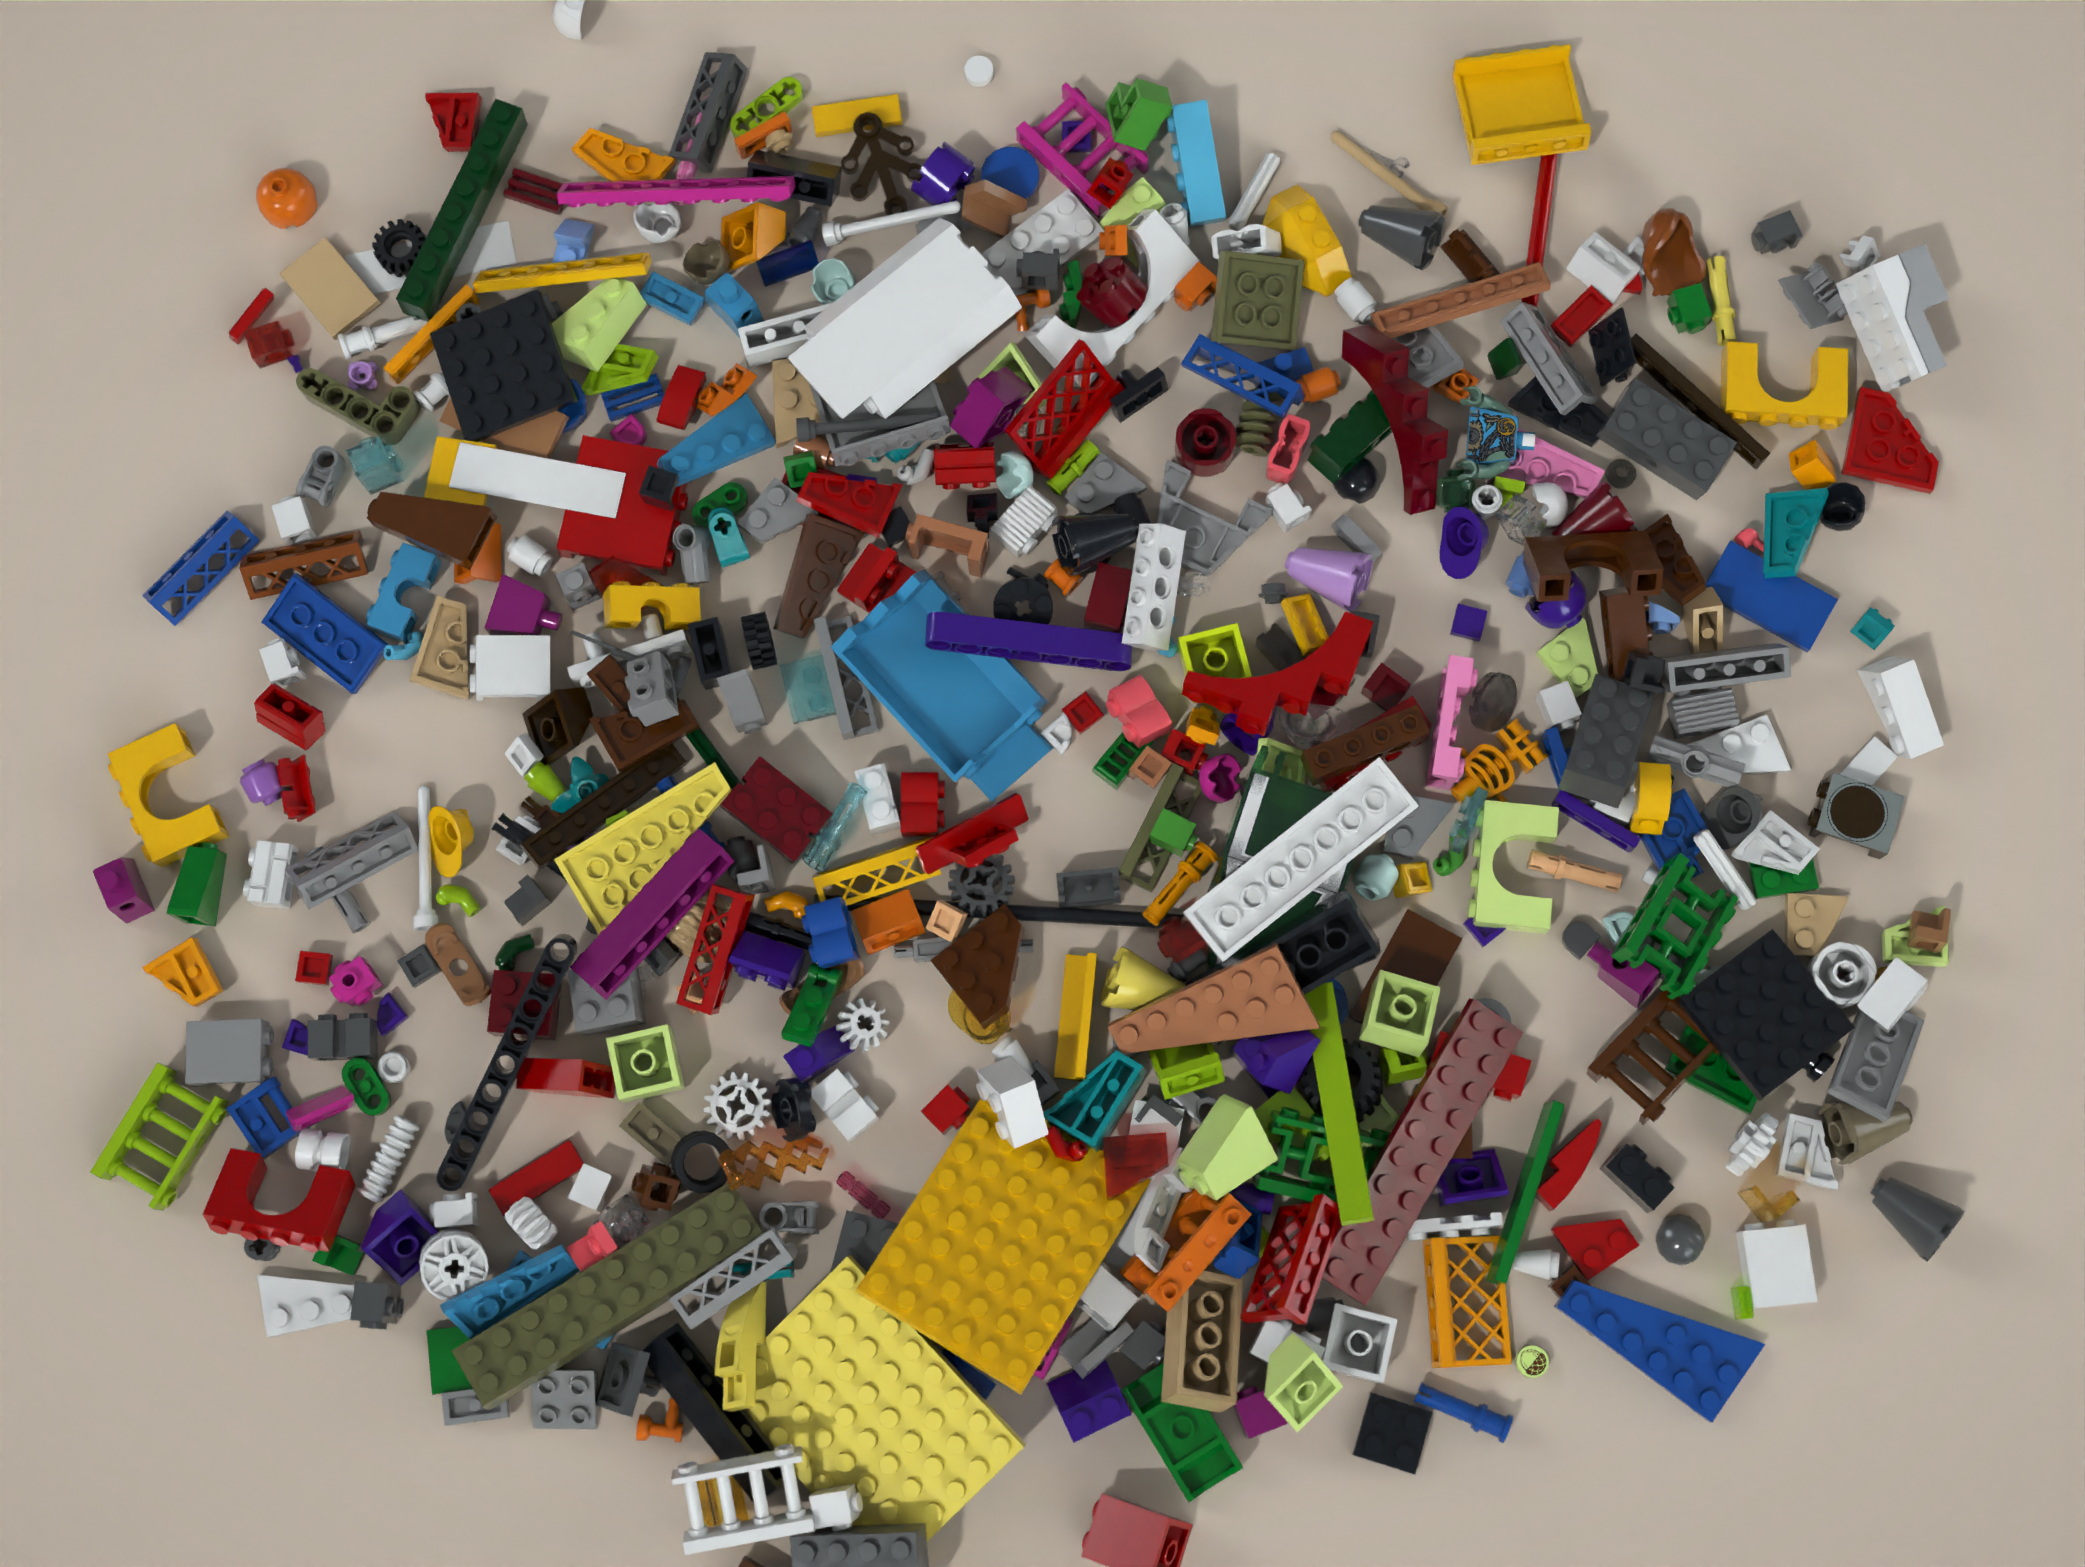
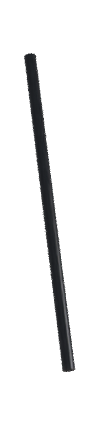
M814 894L813 904L820 902L818 894ZM825 895L826 900L833 899V898H836V897H842V896H843V895ZM872 897L847 905L848 911H853L882 898ZM913 899L919 915L931 916L937 901ZM945 901L959 909V902ZM1007 905V908L1020 921L1196 930L1184 914L1167 913L1159 922V925L1155 926L1142 915L1143 912ZM967 906L962 910L968 913L966 918L985 919L993 913V910L990 908L987 909L985 917H983L981 910H976V913L972 916L970 915V907Z

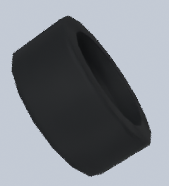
M705 1130L694 1131L682 1137L675 1145L671 1156L672 1170L675 1176L687 1189L697 1193L713 1192L722 1187L730 1178L734 1166L733 1154L728 1144L715 1133ZM706 1143L717 1149L721 1163L719 1170L714 1176L706 1180H697L687 1174L684 1168V1159L691 1147Z

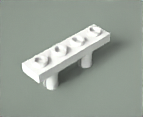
M648 614L641 618L646 641L621 649L639 657L660 650L667 660H677L686 653L692 652L683 629L663 635L656 614ZM599 633L586 635L602 642ZM583 639L588 661L569 666L567 669L570 679L576 688L584 687L589 689L596 685L588 677L587 672L609 654L605 653L603 646ZM611 654L627 672L626 663L630 661Z

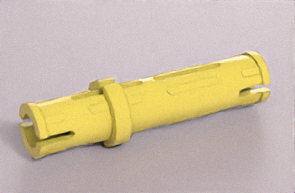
M1714 256V262L1712 258L1706 260L1713 304L1711 319L1716 325L1717 344L1725 346L1728 340L1730 342H1737L1733 321L1736 314L1735 309L1733 310L1731 307L1725 264L1726 259L1723 256Z

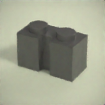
M350 1013L349 1019L337 1020V1015L333 1014L318 1015V1020L308 1021V1058L314 1061L378 1058L377 1021L370 1017L368 1018L367 1013Z

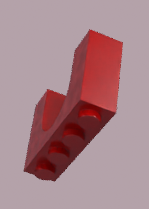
M230 1148L203 1211V1216L210 1229L222 1235H226L228 1232L240 1234L242 1237L253 1241L258 1240V1238L270 1240L278 1246H287L288 1244L300 1246L309 1252H317L318 1250L330 1252L356 1187L350 1171L319 1165L310 1190L298 1207L284 1214L267 1215L254 1209L256 1195L268 1169L261 1154Z

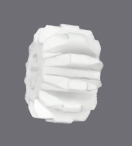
M859 998L856 1006L849 1002L845 1005L847 1012L841 1011L838 1013V1018L844 1023L836 1025V1030L845 1031L846 1033L840 1038L841 1042H845L848 1039L852 1040L849 1047L851 1050L856 1049L860 1044L862 1052H867L870 1045L874 1048L881 1045L879 1038L885 1039L888 1036V1033L882 1027L888 1026L890 1022L887 1019L880 1018L885 1013V1009L881 1008L876 1012L874 1010L876 1001L871 1000L866 1007L864 999ZM865 1020L868 1026L860 1030L857 1024Z
M523 1197L518 1202L516 1201L505 1213L507 1223L533 1250L540 1251L544 1246H548L558 1234L555 1224L528 1197Z

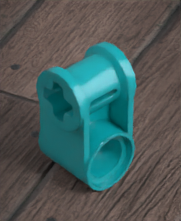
M726 507L714 508L708 515V525L721 567L725 568L750 559L742 533L740 534L731 510ZM723 517L724 521H727L726 527L722 529L720 525H717V519Z

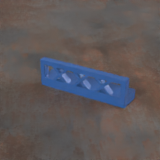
M1199 334L1181 362L1182 367L1284 418L1292 404L1299 406L1305 397L1300 384L1217 342H1211V339ZM1198 354V356L1212 363L1198 366L1192 363V361ZM1222 367L1237 376L1224 379L1219 376L1217 368ZM1248 380L1262 389L1249 392L1244 389L1242 381ZM1276 392L1285 399L1280 407L1269 401V393Z
M227 510L142 596L176 626L242 559V556L246 555L260 540ZM240 529L249 540L241 548H230V537ZM224 553V565L220 569H208V559L213 554ZM192 575H203V586L198 591H187V580ZM182 596V607L173 616L162 607L170 597Z

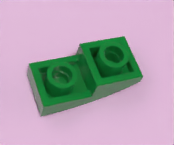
M1078 260L1067 262V273L1063 274V281L1067 292H1063V303L1058 304L1062 321L1068 320L1069 326L1074 329L1077 327L1081 312V303L1076 299L1078 291L1082 288Z

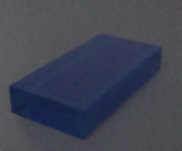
M811 240L770 254L756 261L765 287L812 271L819 264Z

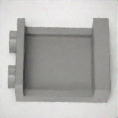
M263 1019L187 1021L185 1084L193 1087L228 1083L257 1082L262 1084L273 1074V1060L269 1057V1045H272L274 1042L273 1027L270 1026L268 1021Z

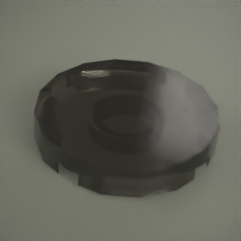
M1490 672L1480 679L1472 692V698L1475 699L1473 706L1470 705L1469 714L1471 722L1476 728L1492 733L1500 730L1510 719L1517 700L1516 683L1510 675L1501 672Z

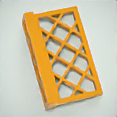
M1500 1236L1443 1237L1422 1240L1432 1368L1512 1364L1505 1284H1496V1289L1490 1296L1477 1285L1489 1271L1492 1259L1486 1264L1475 1254V1251L1482 1243H1493V1251L1495 1253ZM1475 1243L1471 1249L1466 1245ZM1457 1244L1467 1253L1457 1266L1448 1258L1447 1245ZM1470 1257L1483 1268L1474 1281L1461 1270ZM1456 1274L1469 1284V1287L1460 1297H1457L1450 1290V1281ZM1473 1289L1486 1300L1476 1313L1463 1302ZM1451 1298L1455 1301L1453 1306L1451 1303ZM1489 1305L1499 1312V1321L1493 1328L1480 1318ZM1459 1306L1472 1317L1462 1330L1453 1323L1452 1314ZM1475 1322L1488 1332L1479 1345L1466 1335ZM1499 1328H1500V1336L1496 1333V1332L1499 1330ZM1454 1331L1458 1334L1455 1339H1454ZM1492 1337L1501 1344L1502 1358L1492 1359L1482 1350ZM1463 1339L1474 1351L1467 1360L1456 1361L1455 1346ZM1478 1354L1484 1358L1474 1360Z

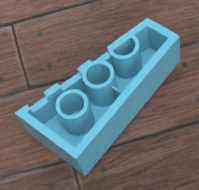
M1207 100L1173 105L1172 112L1166 119L1168 133H1171L1173 144H1171L1173 162H1177L1179 172L1176 173L1177 189L1182 191L1184 202L1180 203V205L1187 211L1189 228L1224 222L1226 213Z

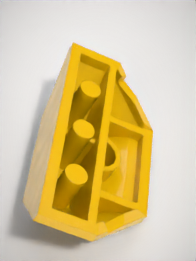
M1295 185L1272 196L1262 225L1280 232L1282 254L1278 257L1305 260L1302 287L1319 292L1320 295L1325 297L1334 294L1337 287L1347 279L1352 278L1343 248L1314 197L1299 185Z

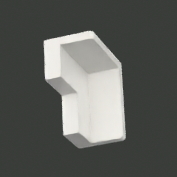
M1896 957L1857 1006L1876 1021L1877 1026L1888 1033L1905 1011L1908 1012L1925 992L1928 980Z

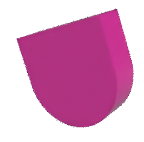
M632 413L609 432L611 437L618 442L643 446L646 441V431Z

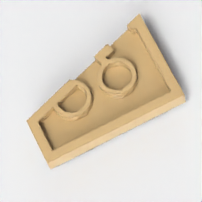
M436 596L409 682L465 700L469 699L466 604Z

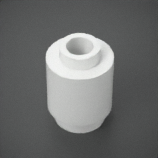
M1349 278L1335 290L1336 301L1353 322L1361 321L1364 323L1371 318V313L1376 312L1374 308L1377 306V302L1360 281L1356 282L1353 278Z
M526 535L520 538L515 537L507 548V552L510 553L508 560L531 575L537 574L542 577L554 560V557L549 554L548 549Z

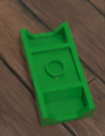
M1162 1363L1122 1388L1121 1392L1188 1502H1191L1217 1483L1243 1469V1466L1208 1410L1161 1402L1164 1365Z

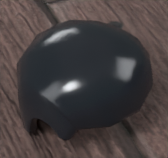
M1363 458L1333 486L1343 499H1350L1361 504L1376 495L1380 488V476L1373 463Z
M1847 482L1834 483L1827 487L1829 495L1819 518L1821 523L1825 527L1836 531L1851 530L1863 519L1865 513L1864 494L1858 486Z

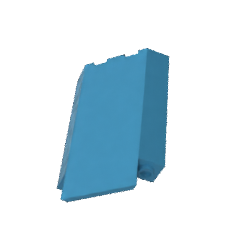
M924 569L913 574L894 595L881 600L863 621L850 626L830 648L954 782L963 777H966L968 780L971 779L993 802L1053 749L1045 738L1032 726L1044 714L1041 709L1048 701L1007 658L939 651L925 646L927 614L931 612L967 614Z

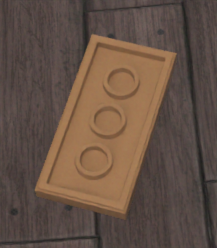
M450 397L439 421L462 432ZM554 411L484 439L482 442L496 445L499 450L550 459L569 416L559 411Z

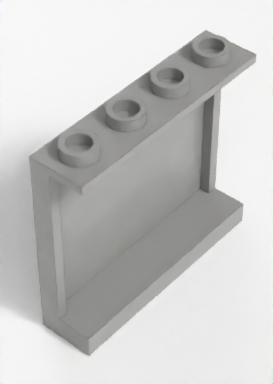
M935 381L930 382L889 417L939 413L941 415L939 418L905 428L825 434L835 467L841 465L850 466L861 459L880 457L888 451L898 448L907 449L913 447L918 442L928 439L937 440L945 436V434L951 433L949 419L945 414ZM810 385L821 422L881 417L877 413L870 414L861 404L842 419Z

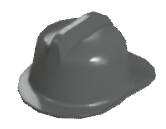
M1730 787L1711 801L1703 809L1700 816L1722 849H1729L1741 842L1758 826L1763 815L1761 804L1763 798L1755 796L1743 787Z

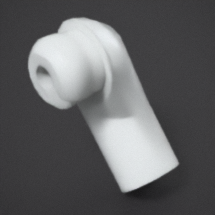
M923 449L918 464L913 466L902 465L897 472L901 482L906 485H913L926 480L934 464V451Z

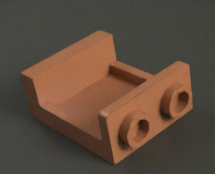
M917 514L915 523H909L905 539L908 540L907 548L910 549L913 559L918 560L922 546L929 545L968 556L969 574L979 578L982 577L990 551L988 533Z

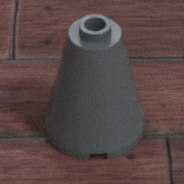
M1371 205L1368 210L1364 209L1362 211L1358 225L1361 227L1362 234L1416 269L1424 270L1434 258V255L1429 253L1434 246L1439 247L1445 219L1442 217L1443 214L1437 211Z
M1892 1177L1887 1182L1881 1178L1871 1191V1194L1875 1196L1872 1203L1914 1251L1927 1262L1939 1249L1942 1242L1949 1236L1965 1213L1956 1205Z

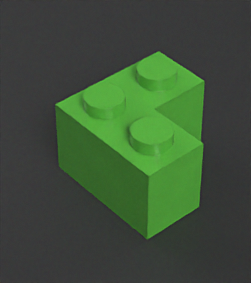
M1136 78L1132 86L1118 82L1105 103L1114 142L1145 151L1149 143L1157 137L1159 127L1164 119H1167L1172 112L1173 105L1168 88Z

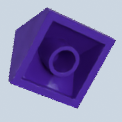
M1495 1149L1474 1151L1473 1159H1450L1437 1182L1440 1207L1501 1198L1509 1195Z

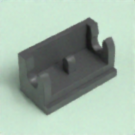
M1118 867L1056 873L1059 907L1079 908L1121 903Z

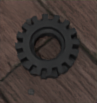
M397 219V225H395L391 220L387 222L389 228L386 229L382 225L379 228L382 234H375L374 238L377 242L372 243V247L375 250L373 253L387 273L391 275L394 273L396 277L400 278L403 273L407 277L426 237L417 225L414 226L412 221L407 220L405 224L402 219ZM404 239L411 241L412 249L407 255L399 258L392 255L391 249L396 242Z
M760 612L741 617L745 643L753 670L777 665L776 652L766 613Z

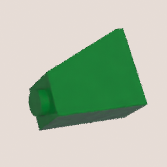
M201 842L199 847L188 846L167 908L168 915L185 924L216 927L227 854L219 850L218 845Z

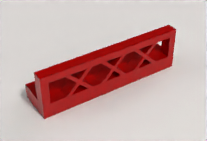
M716 884L711 885L676 1004L708 1015L720 1012L733 969L729 959L744 932L754 894L745 891L737 892ZM718 893L733 898L730 910L722 915L719 914L715 906ZM713 913L715 919L710 921L711 915ZM727 917L726 923L724 924L722 919ZM717 922L722 931V937L720 941L711 945L706 936V931L710 925ZM704 943L706 948L701 951L702 944ZM718 947L717 953L715 954L713 949ZM708 952L713 961L712 970L702 975L697 966L699 956ZM695 973L697 978L692 980L693 974ZM709 976L708 983L706 984L704 979ZM697 982L700 983L704 991L701 1004L686 999L689 987Z

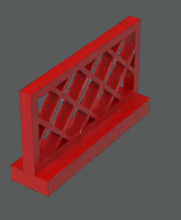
M1078 339L1004 431L1030 461L1033 471L1052 479L1064 465L1066 459L1072 455L1111 407L1110 399L1125 388L1119 381L1112 379L1085 341ZM1082 352L1084 355L1083 368L1075 369L1076 359ZM1097 372L1099 376L1089 387L1090 373ZM1082 374L1081 388L1073 389L1074 375ZM1062 376H1066L1064 390L1056 391L1057 382ZM1080 395L1079 400L1071 409L1072 396ZM1064 397L1062 411L1054 412L1056 398ZM1043 399H1047L1046 413L1038 414L1039 404ZM1061 417L1060 424L1052 432L1054 418ZM1037 420H1045L1044 434L1036 435ZM1024 422H1029L1027 436L1020 437L1017 431ZM1043 440V445L1034 454L1035 441Z
M1325 1194L1315 1195L1310 1203L1279 1207L1240 1319L1245 1323L1291 1319L1297 1325L1307 1323L1333 1247L1332 1242L1341 1222L1338 1204ZM1293 1216L1294 1218L1285 1226L1287 1218ZM1299 1227L1300 1231L1289 1240L1288 1237ZM1283 1243L1284 1247L1275 1254L1276 1249ZM1289 1256L1290 1259L1279 1268L1278 1265ZM1273 1271L1274 1275L1265 1283L1267 1276ZM1279 1284L1280 1288L1272 1296H1269V1293ZM1264 1300V1303L1255 1311L1256 1306Z

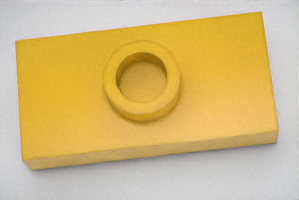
M1308 593L1283 599L1280 604L1302 655L1312 654L1323 645L1329 636L1311 594Z

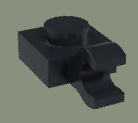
M997 493L967 495L966 513L968 523L975 522V527H977L978 531L988 533V539L990 537L989 521L998 520Z

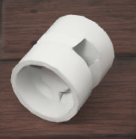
M304 1128L298 1137L296 1145V1167L298 1169L316 1171L319 1165L346 1170L351 1148L350 1135L330 1131L325 1136L321 1130Z

